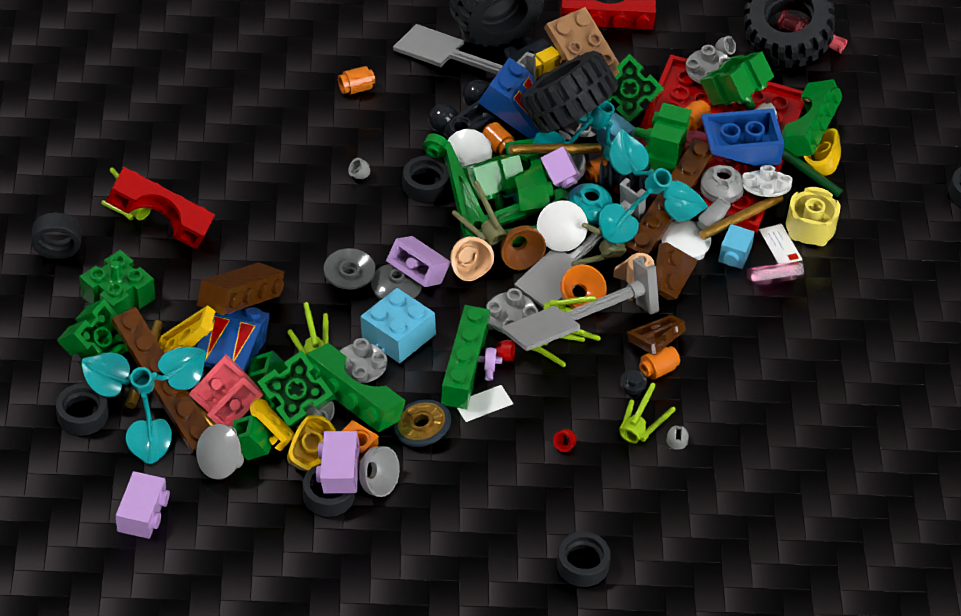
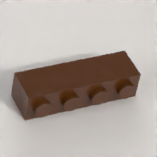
M258 262L201 280L197 306L204 308L208 305L216 313L226 315L279 297L284 288V271Z

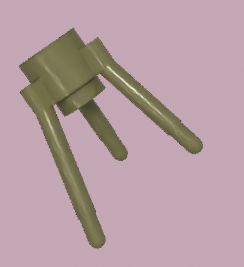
M474 181L480 199L490 218L481 225L482 232L457 211H452V214L478 238L488 241L489 245L493 246L500 243L507 233L497 220L479 182Z
M582 223L583 228L603 237L600 229L587 223ZM604 239L599 246L600 255L573 261L571 266L601 260L607 261L609 258H619L627 251L625 243L613 244Z

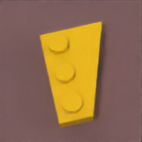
M207 305L161 335L158 344L163 352L166 353L176 348L193 347L200 339L211 332L214 326L212 321L216 311Z

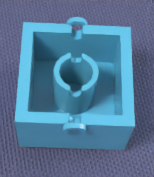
M398 288L360 316L362 338L382 348L381 350L398 363H401L436 335L435 313Z

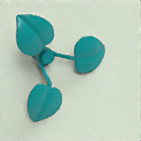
M605 100L603 104L597 106L593 111L576 120L584 124L569 141H565L564 137L555 131L545 134L538 132L533 144H573L588 126L597 130L606 128L605 144L607 147L603 150V156L608 161L612 143L610 141V129L613 125L610 119L615 108L610 102Z
M624 129L619 131L614 137L609 150V159L615 171L624 176L633 172L635 176L648 177L645 180L647 191L627 211L616 203L608 204L600 211L599 227L603 238L607 242L623 244L630 241L637 234L639 223L636 218L629 214L650 194L662 192L661 196L666 198L663 204L664 210L672 219L679 222L692 219L708 207L702 197L688 185L679 181H672V176L668 170L658 168L655 171L653 169L643 171L649 162L647 150Z
M182 347L166 352L158 361V368L164 374L162 376L157 375L156 372L151 373L145 367H138L130 374V365L127 359L117 353H103L82 359L85 379L97 394L103 397H114L120 393L122 384L129 385L130 383H132L134 390L141 394L147 421L139 420L134 422L127 430L126 442L130 451L144 463L153 464L160 460L169 449L172 441V431L167 421L164 419L152 421L147 394L154 389V380L165 381L168 379L169 385L176 390L193 388L198 384L203 375L206 351L195 347Z

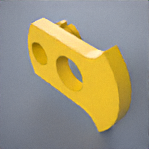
M260 398L255 399L250 404L252 416L257 417L274 434L269 439L272 445L278 440L281 441L275 448L282 451L292 441L294 432L270 408L268 401Z

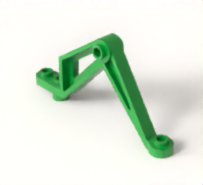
M427 135L423 143V149L432 158H445L457 212L482 232L481 225L490 219L489 215H484L451 143L441 135ZM574 187L569 188L568 191L561 188L553 190L554 196L549 197L550 204L556 201H567ZM517 203L495 211L494 214L499 223L504 225L541 213L545 207L520 211ZM460 222L463 238L469 236L477 237ZM531 225V227L537 229V225ZM513 228L504 229V230H505L506 233H508V232H509L510 230H512ZM519 236L515 238L512 245L523 244L525 237ZM501 242L491 247L500 246Z

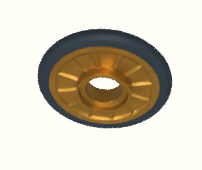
M418 400L403 408L400 421L393 424V431L397 439L405 445L412 447L428 446L440 440L447 433L451 425V415L447 407L438 401ZM425 419L429 421L425 426H416V423L420 420Z

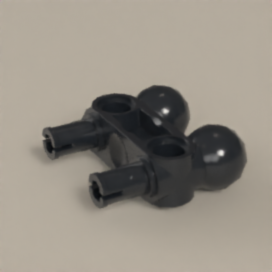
M482 80L470 81L464 87L462 97L468 108L460 114L457 113L453 106L445 103L434 106L428 114V122L431 129L446 136L447 141L455 132L463 129H473L482 133L483 128L487 124L498 122L507 128L515 137L522 134L478 103L489 87L488 83Z

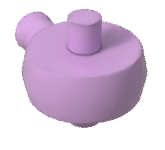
M492 347L486 348L485 356H479L478 362L485 363V380H493L495 364H502V357H496V349Z

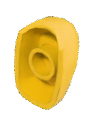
M827 129L814 155L804 156L807 164L823 176L830 175L836 170L841 157V144L837 129Z
M320 415L307 416L298 426L287 454L288 463L304 472H308L312 467L321 464L322 459L318 457V444L323 442L324 432L336 431L332 423Z

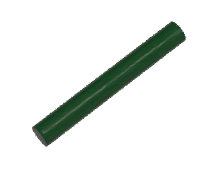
M784 148L782 158L829 191L836 198L843 192L841 188Z

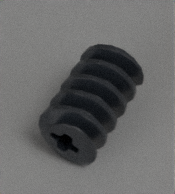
M601 159L598 185L604 188L608 184L610 191H613L615 186L618 185L620 192V183L627 178L630 180V189L633 191L636 187L638 191L641 189L646 190L645 180L648 176H635L633 172L625 176L620 175L612 167L610 159L605 166H603ZM648 164L645 171H649L651 169L650 164Z

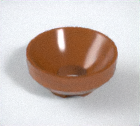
M531 226L513 228L504 236L500 244V254L503 261L509 268L514 270L532 268L544 256L546 251L544 237L537 229ZM519 236L525 237L523 245L520 247L512 246L515 238Z

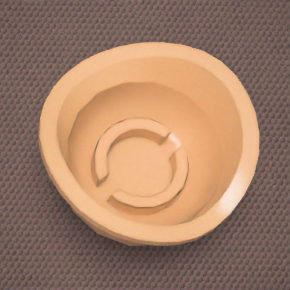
M469 236L460 239L451 251L450 259L453 271L464 281H474L480 278L493 265L494 253L491 246L478 237Z

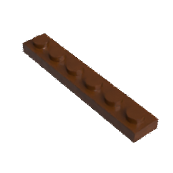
M696 137L694 138L672 172V181L682 182L694 189L715 156L711 154L707 142ZM662 192L657 195L640 221L637 234L630 241L626 242V252L632 255L645 253L650 256L674 220L664 210L663 204L666 198L661 196Z
M134 307L113 317L112 324L138 367H145L151 373L156 372L157 375H164L158 368V361L165 353L138 309ZM155 379L153 389L155 395L191 454L195 453L199 438L209 425L187 390L173 389L169 385L168 379L165 381Z

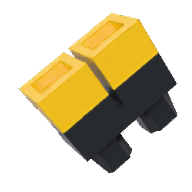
M529 36L521 42V49L517 50L511 45L505 48L503 52L505 61L511 58L515 62L526 52L535 54L536 79L540 75L560 66L561 56L559 52L543 38L536 41Z

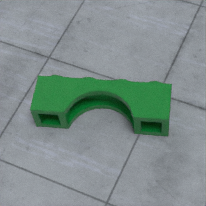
M834 79L807 84L801 95L807 113L800 119L786 124L781 133L785 144L784 148L797 157L814 155L842 101L841 90L837 88Z
M534 138L505 142L506 155H510L508 152L509 145L533 144ZM542 154L519 155L524 173L514 177L520 211L546 207L550 204L549 197L554 196L549 174L541 160Z
M469 305L464 306L442 385L441 403L445 406L468 409L481 349H484L489 331V309Z
M327 343L306 354L317 370L312 375L313 378L317 380L321 377L336 397V401L378 433L400 421L406 400L387 386H368L352 379L345 371L347 356L331 344Z
M274 351L252 357L247 375L264 393L257 381L274 369L280 374L288 368ZM264 393L260 399L268 401L270 408L279 416L280 414L276 408L281 403L279 400L272 403ZM249 415L234 420L232 427L237 431L242 455L247 460L268 455L272 445L269 439L274 434L255 416Z

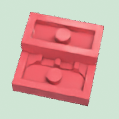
M227 354L189 392L190 396L208 412L207 416L216 424L232 426L234 420L242 418L250 409V404L255 399L261 398L264 395L253 380Z

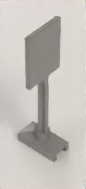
M418 24L393 46V51L442 67L449 59H454L494 74H498L503 67L500 64L459 51L464 45V40ZM526 52L517 63L527 69L536 80L535 54Z
M624 179L620 183L619 205L627 211L646 191L641 189L637 193L630 189V180ZM646 199L629 214L636 218L638 223H640L646 213ZM591 233L570 254L551 249L514 284V287L543 308L545 302L562 300L560 282L566 271L573 267L571 262L582 259L603 237Z
M643 257L633 260L634 282L628 284L626 288L576 307L568 312H563L556 306H552L501 327L502 332L524 350L529 351L580 330V324L574 320L629 298H636V304L649 314L659 311L656 266L646 267Z

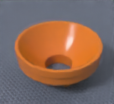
M589 265L573 266L566 271L561 279L560 292L563 300L576 298L572 292L573 286L576 285L581 286L585 290L586 297L596 296V299L606 296L607 286L604 277L598 270ZM589 302L570 304L568 306L574 309Z

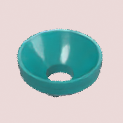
M583 183L574 187L567 198V201L576 204L583 210L589 225L599 224L600 211L606 205L613 203L609 192L602 186L593 183ZM594 192L598 195L599 199L590 201L586 199L584 194Z

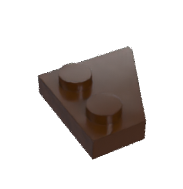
M667 242L660 243L658 247L656 263L658 295L667 300H673L678 298L697 264V259Z
M671 314L628 331L627 335L629 342L654 355L685 332L686 327L683 320Z

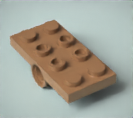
M586 7L545 25L544 29L562 57L560 59V66L574 57L594 50L602 54L614 76L620 72L616 68L619 62Z

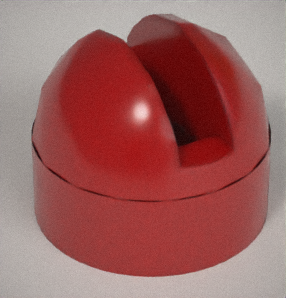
M503 340L497 343L496 356L502 357L504 361H513L515 356L514 341Z
M562 429L553 437L555 448L561 452L571 450L577 441L575 433L569 429ZM567 436L569 438L568 445L565 444Z

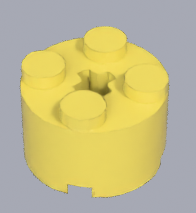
M808 187L803 192L798 193L797 191L793 194L786 219V228L792 240L817 246H825L835 234L840 214V203L832 198L833 194L818 187Z

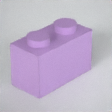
M562 146L541 157L556 187H562L566 190L578 184L576 179L580 178L581 175L565 147Z
M413 236L397 238L386 260L424 287L441 284L451 261Z
M357 431L324 432L323 442L318 444V457L322 459L321 466L316 468L317 483H321L323 493H357L360 454Z
M133 471L116 513L117 532L150 539L153 529L159 527L162 506H167L170 491L166 490L165 478Z

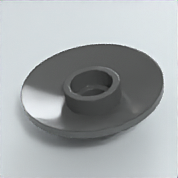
M341 249L332 253L326 259L324 275L332 285L338 288L358 289L367 285L373 279L375 263L367 253L361 250Z
M391 264L377 269L371 280L372 291L380 300L396 288L413 299L422 290L420 283Z

